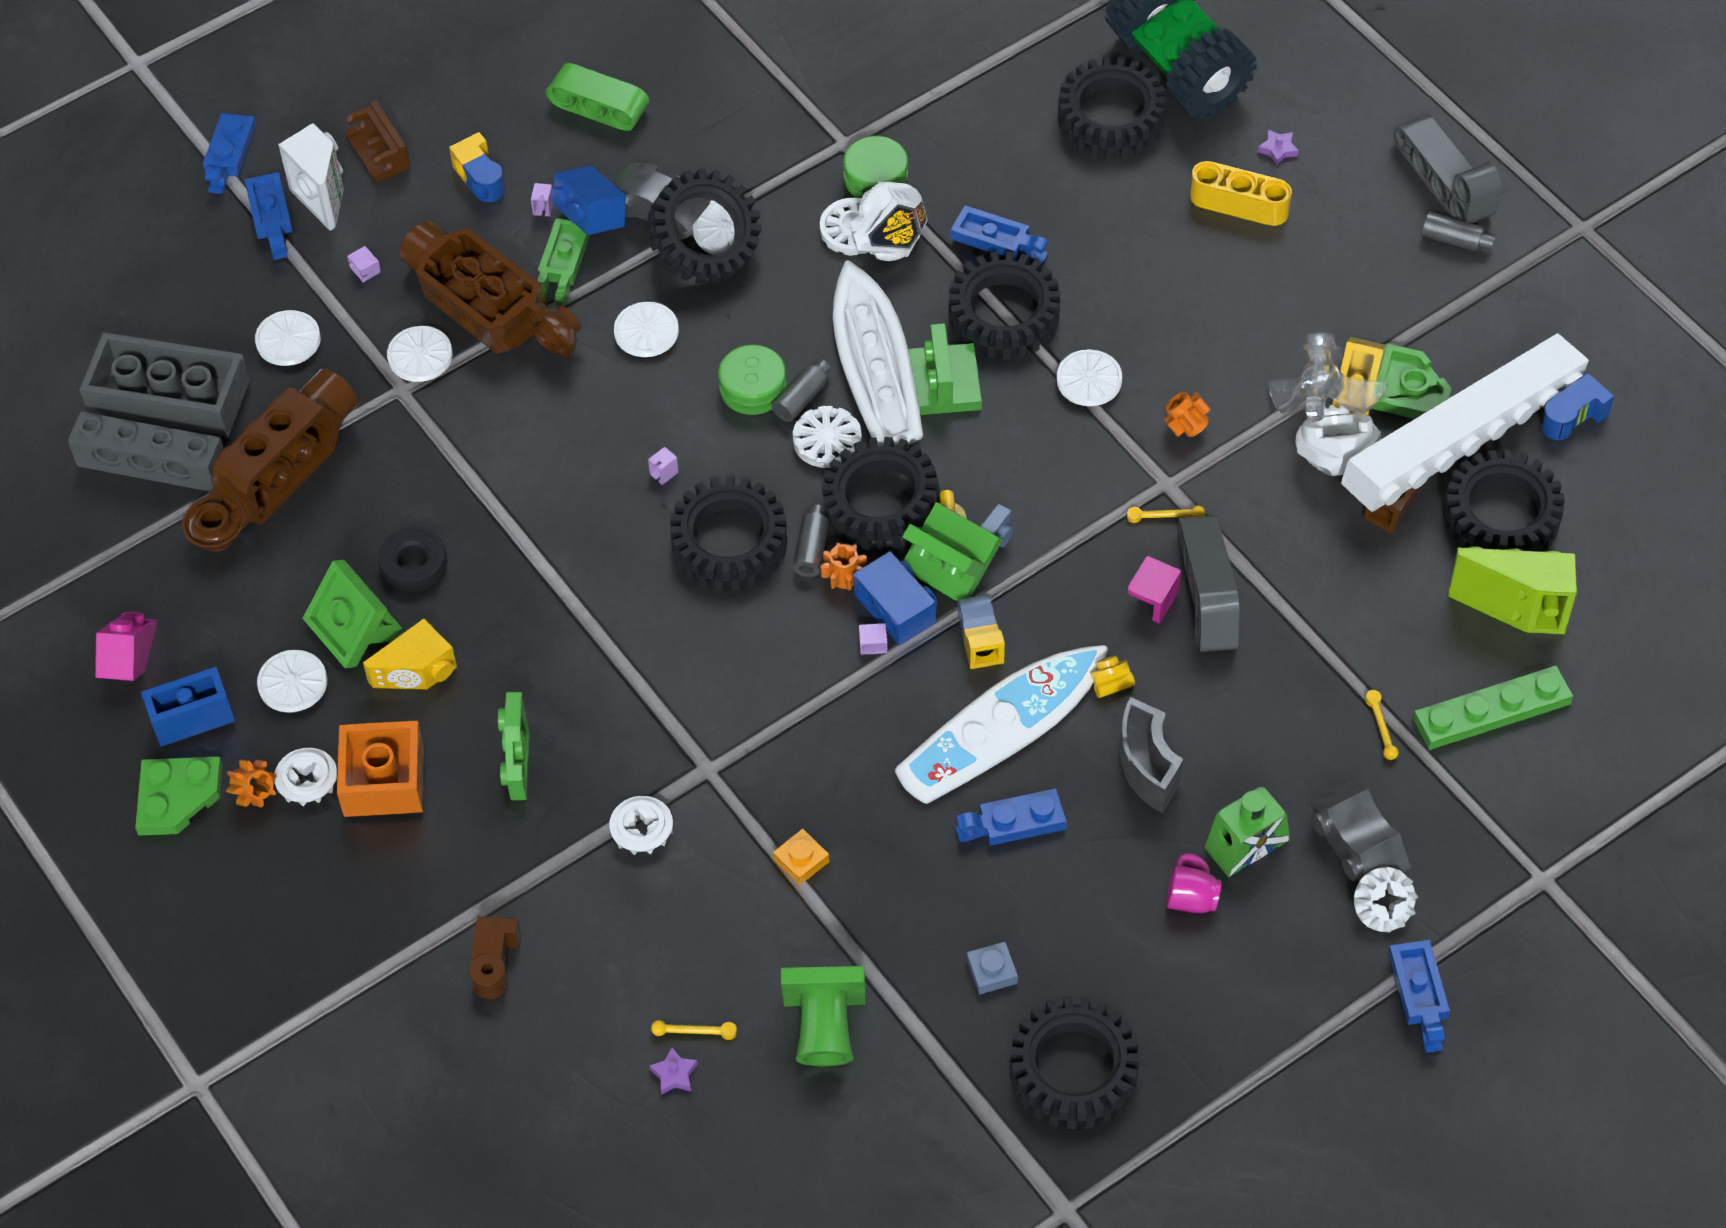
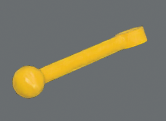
M1199 505L1194 506L1192 509L1141 511L1138 507H1131L1127 511V519L1131 523H1138L1142 518L1205 516L1206 512Z
M1370 690L1366 694L1365 702L1373 708L1385 746L1383 755L1388 760H1394L1399 753L1397 747L1392 745L1379 705L1382 698L1381 694L1376 690Z
M656 1020L651 1025V1031L655 1036H662L665 1033L721 1035L725 1040H732L736 1037L737 1027L732 1022H725L720 1027L665 1024L661 1020Z

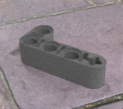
M1429 114L1394 127L1393 136L1397 148L1451 218L1475 223L1496 213L1501 192V178L1492 163L1486 162L1472 168Z
M1217 515L1178 518L1179 547L1195 606V638L1198 652L1238 649L1239 597Z

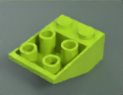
M1458 548L1448 588V597L1527 633L1565 634L1577 593L1575 554L1561 553L1559 551L1533 552L1520 549Z

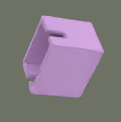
M534 184L531 196L533 215L542 216L543 211H546L545 216H551L553 208L551 199L552 185Z
M366 246L347 256L350 268L362 282L381 272L379 261Z
M666 447L648 459L650 475L655 479L660 477L659 483L661 485L679 473L677 457Z
M886 623L859 625L861 655L887 653Z

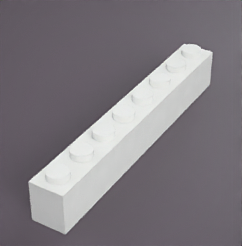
M1557 333L1348 459L1341 484L1371 512L1385 504L1387 506L1392 505L1408 489L1421 487L1430 476L1438 471L1440 473L1447 471L1456 460L1464 455L1467 457L1473 455L1482 444L1490 439H1499L1508 428L1516 423L1519 425L1525 423L1534 412L1542 407L1545 409L1547 402L1584 376L1589 360Z

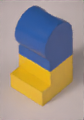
M480 132L449 147L454 170L480 201L495 202L503 197L505 185L502 169L499 164L489 160L487 142Z

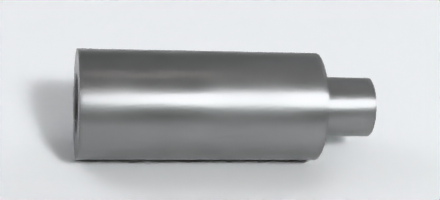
M1431 211L1427 215L1422 231V236L1474 252H1477L1479 247L1492 250L1496 239L1495 236L1484 233L1485 227Z
M820 360L816 365L808 364L772 403L771 407L774 413L783 421L791 422L828 382L826 375L831 370V366L825 360Z
M812 505L810 513H806L802 518L793 563L794 572L800 576L815 577L820 573L829 526V519L825 516L826 509L822 505Z

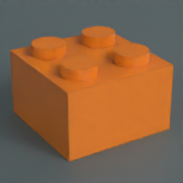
M401 721L339 725L337 795L344 817L423 812L424 743L419 722Z

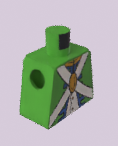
M1259 787L1254 791H1248L1242 798L1216 814L1205 849L1229 878L1290 840L1287 815L1266 788Z

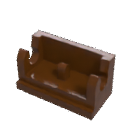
M376 100L371 102L370 106L355 111L346 118L350 125L363 120L360 125L353 126L345 131L348 141L375 183L410 169L406 145Z

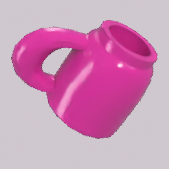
M1193 853L1180 855L1171 873L1166 906L1169 909L1190 913L1215 912L1220 897L1221 880L1216 879L1215 876L1210 874L1208 864L1200 856Z

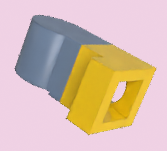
M989 595L957 600V610L962 630L961 635L970 669L1003 664L1005 642L1001 630L998 629ZM994 649L987 656L976 655V652Z

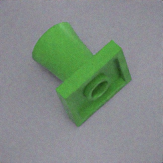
M864 966L781 968L784 1007L801 1006L800 1037L796 1061L810 1066H837L853 1061L847 1005H866Z

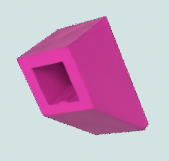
M124 612L117 619L110 621L108 625L96 632L95 678L134 681L143 674L154 639L157 619H146L144 614L140 612Z

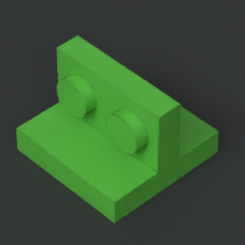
M945 323L930 325V339L924 340V348L908 349L916 384L920 415L982 410L974 343L948 345Z
M936 502L922 528L909 524L903 538L912 542L913 545L904 561L910 566L914 577L957 601L972 596L1003 539Z
M345 560L332 561L302 618L345 669L357 667L369 644L393 641L399 637L403 630L387 611L388 609Z

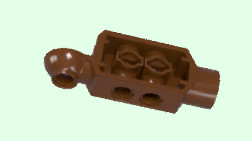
M423 221L407 233L400 247V258L416 271L425 298L494 353L500 354L510 351L514 347H519L534 335L539 343L553 354L557 352L567 358L573 355L577 343L576 333L581 330V325L574 314L563 305H559L556 309L548 308L541 284L467 227L447 233L434 222Z
M320 369L299 391L289 387L280 397L273 399L268 409L256 421L249 423L243 434L231 446H227L220 453L215 461L213 476L211 477L214 490L205 499L199 500L190 506L184 514L182 521L184 536L193 545L202 549L222 551L236 540L240 532L250 522L262 525L335 451L340 423L358 406V398L350 385L335 372L328 369Z

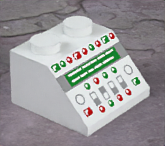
M312 123L278 145L290 191L331 231L336 227L344 191L341 179L343 169L337 160L336 151L338 146L334 138L328 132L323 133Z

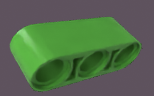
M565 63L546 89L547 98L555 106L624 131L633 129L649 105V98L641 88L572 63Z

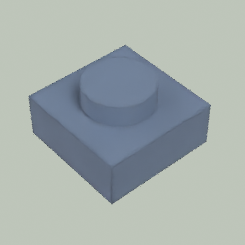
M998 504L981 527L1002 538L1003 540L1000 544L1002 548L1009 542L1013 528L1011 527V510Z
M1006 942L967 952L966 960L978 994L1018 984V975Z

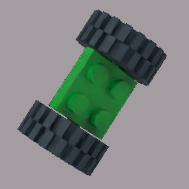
M1110 0L1112 4L1106 6L1105 11L1108 15L1105 16V20L1108 26L1129 49H1136L1137 52L1144 51L1167 76L1166 78L1169 82L1166 83V88L1169 90L1168 92L1194 118L1197 116L1199 119H1204L1206 114L1211 117L1216 114V110L1220 109L1223 111L1227 109V104L1230 101L1235 103L1239 99L1237 95L1240 91L1245 92L1247 90V81H1252L1255 76L1252 71L1257 69V64L1254 62L1256 61L1255 55L1229 29L1224 28L1221 31L1194 2L1195 0Z

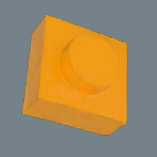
M801 829L773 852V860L799 885L803 884L830 862L829 853L804 829Z

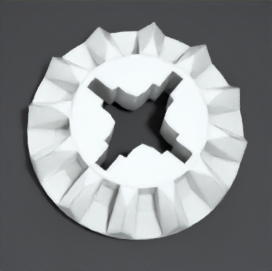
M316 748L297 749L287 754L278 763L274 773L277 774V777L274 779L278 793L284 796L288 803L291 801L298 802L303 807L306 802L316 801L320 803L324 795L333 792V785L338 777L336 764L331 756ZM310 772H313L312 774L316 782L305 781L301 784L298 775L307 776Z
M649 796L629 798L620 803L611 815L609 823L611 837H613L620 849L630 850L633 855L643 851L651 854L658 846H665L667 838L670 834H673L671 812L663 802ZM637 815H639L645 825H648L647 835L645 836L640 834L638 829H634L636 828Z
M1381 867L1368 872L1358 883L1354 895V906L1360 920L1367 927L1381 932H1391L1397 928L1405 927V922L1409 917L1416 914L1414 905L1418 896L1414 891L1413 881L1402 871L1390 867ZM1387 888L1389 894L1399 897V900L1389 904L1388 911L1385 906L1373 903L1374 900H1379V898L1385 896Z

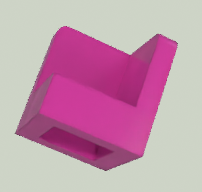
M1146 556L1129 584V595L1154 605L1152 621L1160 624L1177 596L1180 587L1181 570Z

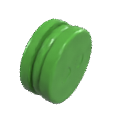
M884 136L864 137L851 144L845 152L843 158L844 183L848 191L856 198L862 199L864 193L878 184V181L903 184L908 182L907 153L898 142Z
M753 344L740 346L730 351L719 365L720 395L725 404L736 412L747 415L766 413L772 410V403L787 388L785 364L780 355L768 347Z

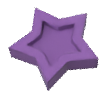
M1268 130L1267 141L1258 146V153L1271 156L1276 166L1285 157H1298L1299 150L1291 143L1293 132L1278 134Z
M671 1048L664 1061L649 1065L650 1070L661 1079V1095L674 1088L691 1091L689 1076L698 1065L697 1060L681 1059L676 1051Z

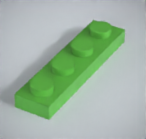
M1553 666L1414 711L1413 720L1428 749L1432 750L1571 705L1573 695L1557 666Z

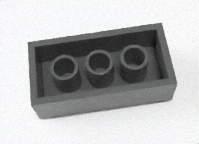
M103 332L79 390L87 413L228 438L250 379L243 355L239 353Z

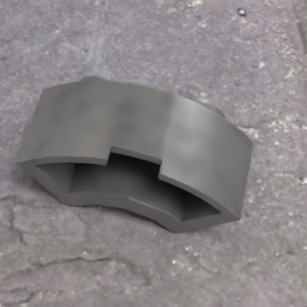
M642 162L629 163L612 182L613 185L626 195V217H637L647 221L653 202L663 188L672 180V178L657 172L659 166ZM692 198L677 206L674 214V226L677 234L687 232L709 206L710 202L708 199Z
M1130 697L1122 720L1120 741L1121 766L1128 783L1135 793L1145 803L1163 813L1181 783L1183 759L1170 750L1163 738L1166 713Z
M1348 779L1309 799L1314 812L1311 815L1313 827L1319 835H1325L1336 855L1342 861L1344 872L1350 880L1355 881L1358 879L1360 881L1368 872L1381 867L1394 868L1402 871V873L1411 868L1400 833L1393 829L1383 818L1368 788Z

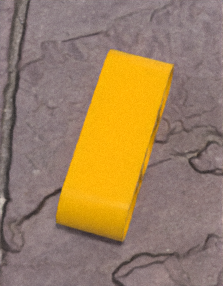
M1210 161L1200 162L1192 169L1190 199L1196 206L1271 226L1281 225L1288 219L1292 189L1286 181Z

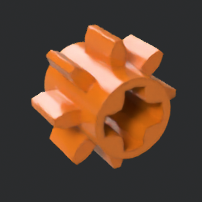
M1184 391L1175 395L1166 404L1165 410L1169 415L1163 420L1177 437L1183 432L1188 437H1193L1203 431L1208 425L1209 418L1205 414L1211 408L1197 392L1190 397Z
M838 542L830 552H823L824 564L821 565V577H830L832 589L838 587L848 589L849 591L854 586L853 574L867 566V556H858L856 544L850 546Z
M241 759L239 760V768L227 772L230 777V787L226 789V792L239 795L236 800L237 805L247 807L251 802L254 806L263 807V799L269 795L276 794L273 790V780L277 777V774L265 771L267 767V762L256 759L252 764L249 760Z

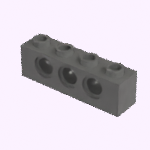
M82 411L68 438L69 446L78 467L209 492L214 490L211 477L213 476L215 461L224 449L220 437Z

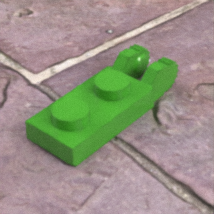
M561 218L555 219L538 268L537 281L542 286L545 298L548 293L549 281L559 283L555 292L556 306L563 305L565 307L570 295V287L574 285L590 235H586L571 220Z

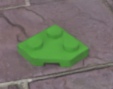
M1387 343L1370 409L1416 419L1449 399L1452 388L1444 377L1440 379L1430 367L1431 361L1423 351Z
M506 692L505 708L498 709L499 732L502 731V746L506 756V762H501L500 767L501 785H508L511 800H526L529 726L522 692Z
M220 757L142 760L135 826L138 836L179 834L190 824L189 819L204 806L209 808L220 799L223 765Z

